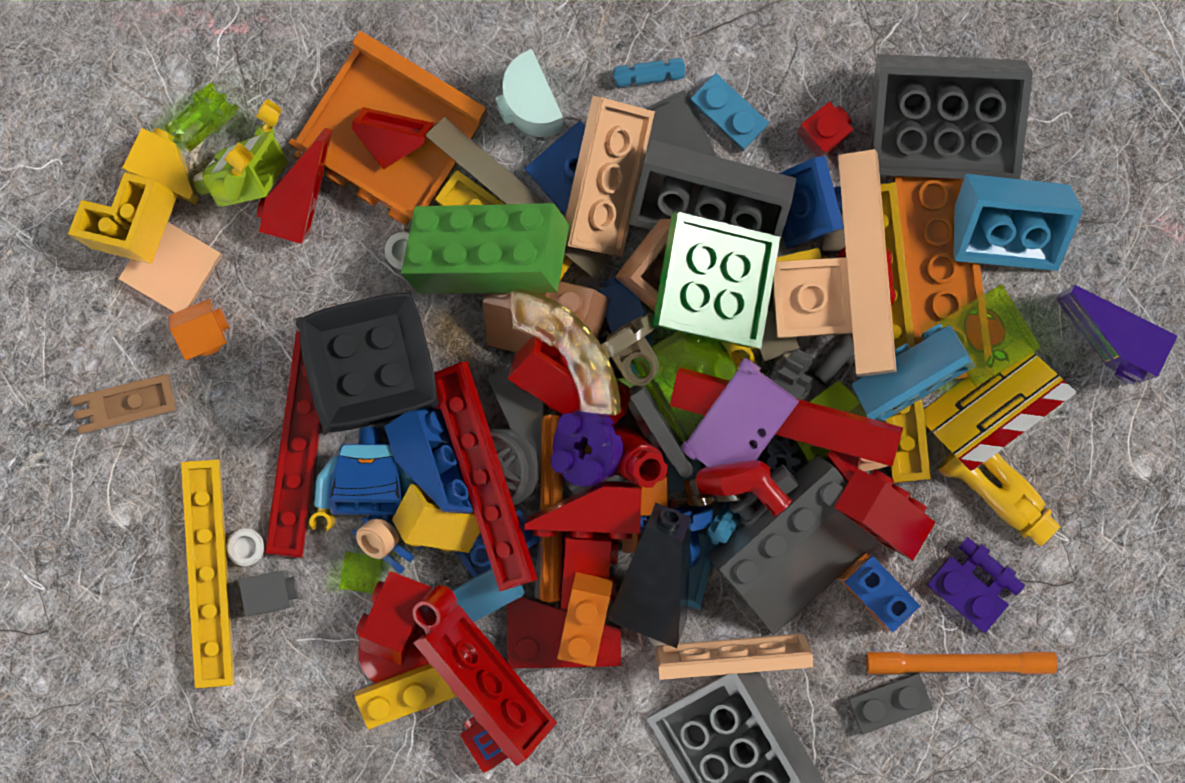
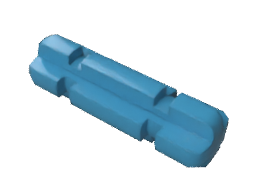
M682 58L668 59V63H663V60L637 63L631 68L628 65L616 66L613 69L614 83L618 88L631 86L630 84L634 82L636 85L664 82L665 78H670L671 81L685 78L686 75L685 63Z
M731 501L725 502L707 530V535L712 538L711 543L718 545L719 542L726 543L740 522L741 516L739 513H733L729 509Z

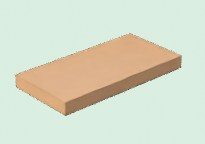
M592 96L565 217L569 223L566 246L623 257L630 226L629 221L640 181L655 111L603 97Z
M802 633L679 643L677 648L667 644L655 646L660 680L813 667V654L805 635Z

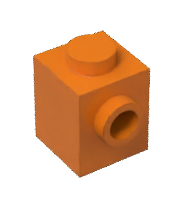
M210 298L169 315L170 331L185 361L200 354L202 356L212 355L218 352L222 345L227 344L225 330L229 329L230 325L223 309L218 308L215 310Z

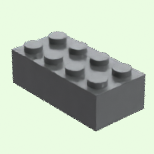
M651 139L629 224L652 230L659 219H671L672 213L681 212L778 236L781 239L792 203L797 178Z

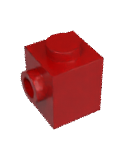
M829 101L800 125L797 134L816 157L827 156L849 138L853 131V128L850 126L852 119L841 106L838 105L835 108Z

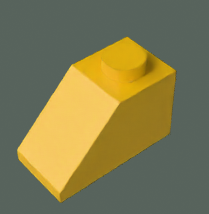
M157 127L154 128L153 132L141 128L122 168L127 173L155 179L177 194V197L196 205L199 198L183 152L173 142L175 136Z

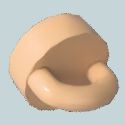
M372 519L358 529L356 538L360 548L372 558L381 559L392 551L398 543L399 533L389 522L381 519Z

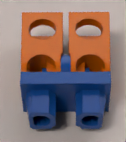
M864 553L837 578L860 603L865 604L864 607L886 631H891L892 633L896 631L921 607L874 556L869 557L867 553Z

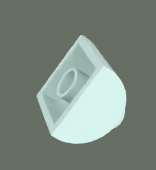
M530 49L517 56L506 69L503 78V94L495 97L498 104L496 106L505 126L513 123L520 131L528 135L549 137L564 131L563 116L535 54Z

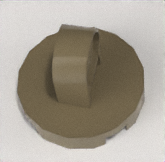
M648 312L644 317L641 315L608 335L609 337L606 338V342L601 345L597 342L586 352L594 365L612 357L629 383L643 386L653 380L659 370V361L644 337L656 328L652 326L654 319L652 312ZM642 357L649 362L651 371L648 376L639 377L632 372L631 362L634 358Z

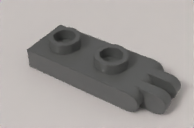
M634 385L629 388L631 401L627 402L628 407L638 422L645 420L651 432L647 436L652 446L658 449L660 453L665 452L681 477H690L693 474L692 461L689 456L682 452L680 448L682 443L645 385Z

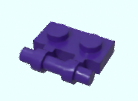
M967 536L958 546L968 556L962 565L952 556H949L925 585L985 634L1009 606L1008 603L998 596L1001 590L1005 587L1017 596L1023 590L1025 584L1015 577L1016 572L1008 565L1002 566L990 556V550L982 543L977 545ZM978 565L994 578L988 586L972 574Z

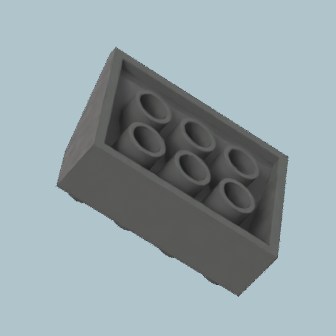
M877 54L873 88L871 150L875 149L878 153L880 175L964 179L966 174L1020 179L1033 76L1027 61Z
M816 455L793 476L799 486L787 494L792 502L785 510L775 517L767 510L755 523L749 526H744L741 523L735 528L726 543L720 542L705 555L773 635L878 542L874 537L834 508L848 483L833 465L819 455Z
M759 672L719 675L647 718L649 725L683 783H824Z

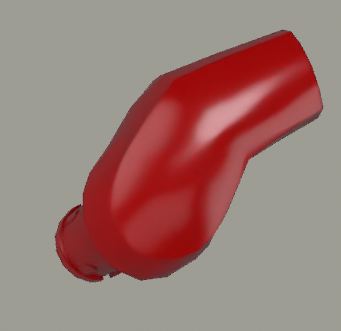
M759 460L739 461L701 469L696 476V484L700 494L730 496L753 492L771 512L773 517L780 514L792 502L791 498L770 477L771 467Z

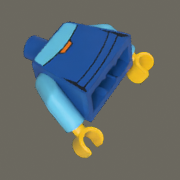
M361 428L359 430L358 444L341 445L339 454L332 457L318 474L314 503L318 507V511L311 516L309 521L313 530L317 528L318 516H324L327 519L326 531L328 532L335 525L334 514L395 515L410 484L418 485L395 461L390 444H381V431L378 428Z

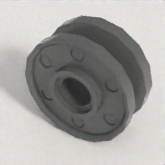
M493 429L490 433L513 504L515 505L523 502L533 493L539 479V461L534 447L523 435L511 429Z

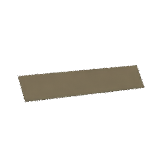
M446 117L442 118L425 135L505 204L545 203ZM570 246L565 247L564 254L593 279L611 259L604 253Z

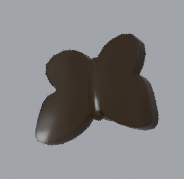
M696 478L683 481L686 496L669 500L668 506L671 509H678L685 505L707 506L713 501L743 500L744 494L730 496L700 494Z

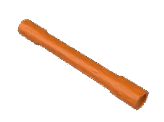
M867 652L866 671L867 674L920 672L1056 674L1057 655L1056 652L988 654Z

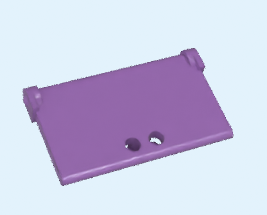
M748 359L742 360L738 371L689 439L684 441L680 447L682 452L691 459L695 460L697 458L707 467L739 461L757 460L799 403L798 399L761 373V368Z

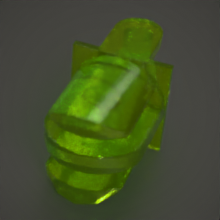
M213 82L207 84L200 92H194L192 101L164 126L165 130L170 134L177 130L175 139L181 144L187 142L186 149L190 153L214 131L218 134L220 128L240 108L237 104L231 105L227 101L228 96L225 93L219 94L215 90L216 85ZM208 98L212 102L208 104L205 99ZM220 109L224 113L220 115L216 110Z

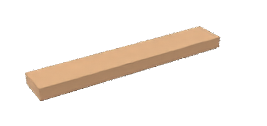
M875 149L838 155L856 375L863 377L897 372L878 153Z

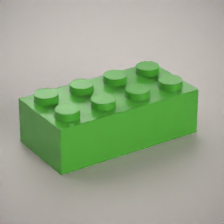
M554 203L415 206L401 274L418 294L557 293L569 223Z

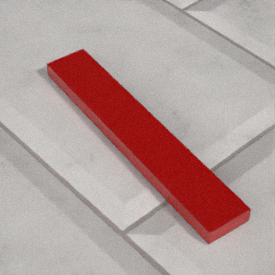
M296 331L265 553L303 558L322 425L315 409L305 370L299 331Z
M468 361L460 362L434 372L439 405L464 483L468 489L472 508L499 592L538 580Z
M679 367L669 406L705 416L730 380ZM798 399L799 403L775 434L893 467L903 427Z

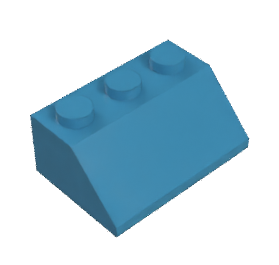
M966 174L955 203L954 260L1059 271L1083 209L1069 184Z
M938 324L921 335L924 340L912 348L907 343L895 349L897 372L863 377L857 375L859 380L852 383V386L868 418L883 422L976 367L951 325L943 328L941 324Z

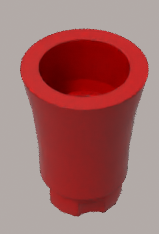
M628 425L614 427L615 434L621 436L623 453L619 468L613 476L622 477L632 484L644 488H653L657 482L664 480L667 474V464L664 463L660 451L650 445L636 428Z

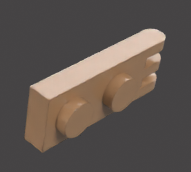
M169 374L70 398L72 406L86 403L88 408L74 412L75 420L90 418L91 421L89 424H82L77 427L78 435L178 411Z

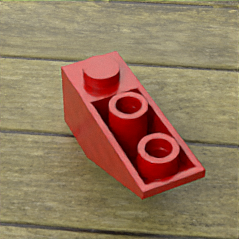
M603 481L601 482L602 484L592 486L527 517L524 530H533V535L541 537L555 536L556 531H571V536L576 538L594 537V532L609 533V538L632 539V534H640L642 486H636L631 482Z

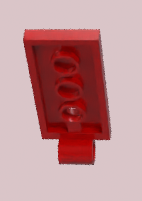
M443 585L435 586L413 608L415 622L427 634L418 638L414 644L425 656L427 662L435 668L450 686L452 692L460 698L475 716L477 722L484 727L499 745L501 751L517 767L527 760L557 722L459 604L457 605V598L454 592Z

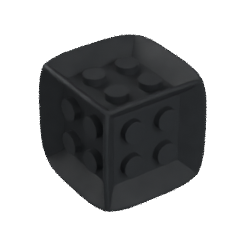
M411 291L407 293L384 294L328 307L296 319V327L300 330V344L305 370L324 435L328 432L352 430L394 420L406 412L422 407L436 408L439 405L432 361L421 318Z

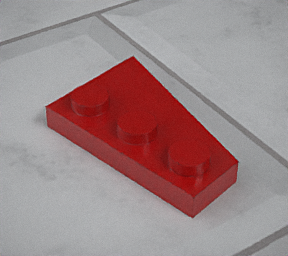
M522 597L507 604L508 664L511 668L593 667L557 659L567 611ZM604 623L595 667L621 666V628Z

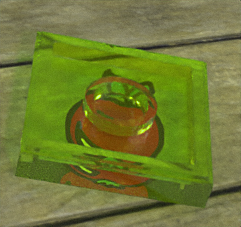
M1002 284L936 323L937 325L941 324L943 328L951 325L976 365V367L966 372L975 387L1041 348Z

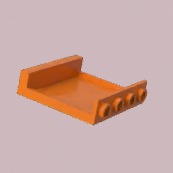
M360 30L352 42L354 46L353 51L296 140L291 138L288 143L296 151L293 157L298 159L324 128L331 129L332 134L324 167L327 172L324 176L341 187H344L347 182L358 189L357 197L373 207L376 206L377 202L390 209L387 214L388 216L407 226L409 221L412 222L415 206L432 205L457 165V162L427 138L422 146L386 169H383L351 129L354 118L362 107L433 122L434 126L442 118L446 117L472 140L488 116L487 108Z

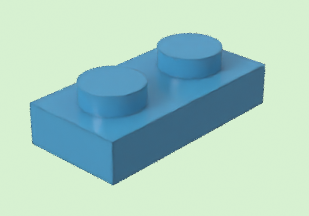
M717 73L690 99V102L743 152L769 125V122Z

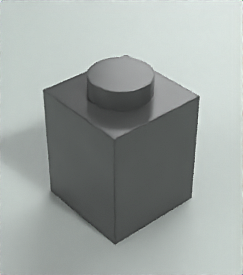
M288 570L238 579L245 617L295 607L293 599L299 598L295 576L289 577Z

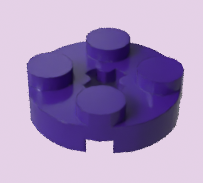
M577 410L573 413L562 415L558 421V427L553 438L551 465L554 471L561 473L567 481L577 486H597L602 484L601 482L606 477H612L621 463L623 443L621 436L615 434L614 428L611 425L615 423L611 417L598 410ZM587 438V445L592 447L591 454H584L583 444Z

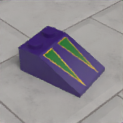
M1073 285L1059 294L1057 298L1058 303L1105 365L1116 371L1115 377L1135 385L1136 381L1141 383L1159 376L1178 337L1177 335L1077 285Z

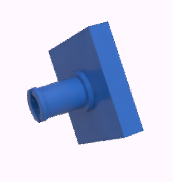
M581 120L524 168L525 172L565 217L585 131V125Z
M825 156L811 158L779 173L797 178L792 203L782 233L786 249L800 247L844 229L840 210L843 209L841 187H833Z

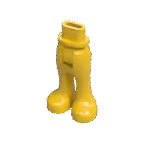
M952 452L943 460L937 468L943 476L959 478L984 499L1001 519L1020 531L1023 538L1030 536L1041 547L1061 527L1050 516L1052 510L1049 507L1044 508L1046 504L1035 488L1012 468L998 452L985 461L983 465L1000 481L1002 488L995 486L978 467L970 471Z

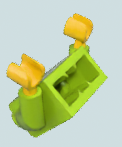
M266 99L255 116L263 121L264 124L257 126L254 136L220 150L205 171L194 176V186L200 195L211 193L216 204L221 207L267 196L288 163L274 136L275 130L273 129L282 112L281 107Z

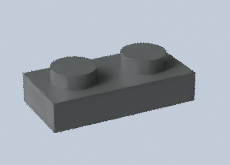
M915 673L848 698L862 735L933 709L920 673Z

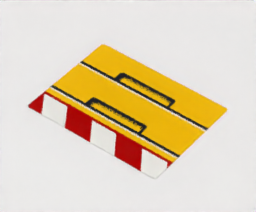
M1020 339L1003 350L1008 356V362H1000L994 359V375L964 379L924 409L925 425L970 471L975 470L1076 394V391Z

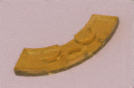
M517 289L511 291L512 329L530 333L547 343L550 347L555 346L569 363L568 369L578 390L581 411L607 415L620 413L619 390L612 366L605 351L591 330L574 313L553 299L527 290Z

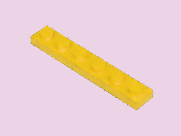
M221 460L181 462L195 688L235 685Z

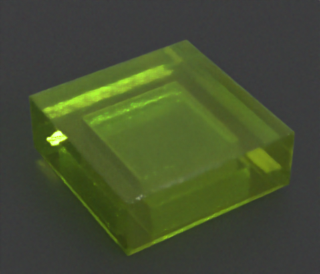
M345 551L339 589L373 594L375 586L380 580L383 559Z

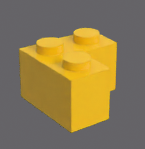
M124 172L112 206L81 200L68 235L93 250L152 264L177 194L155 179Z

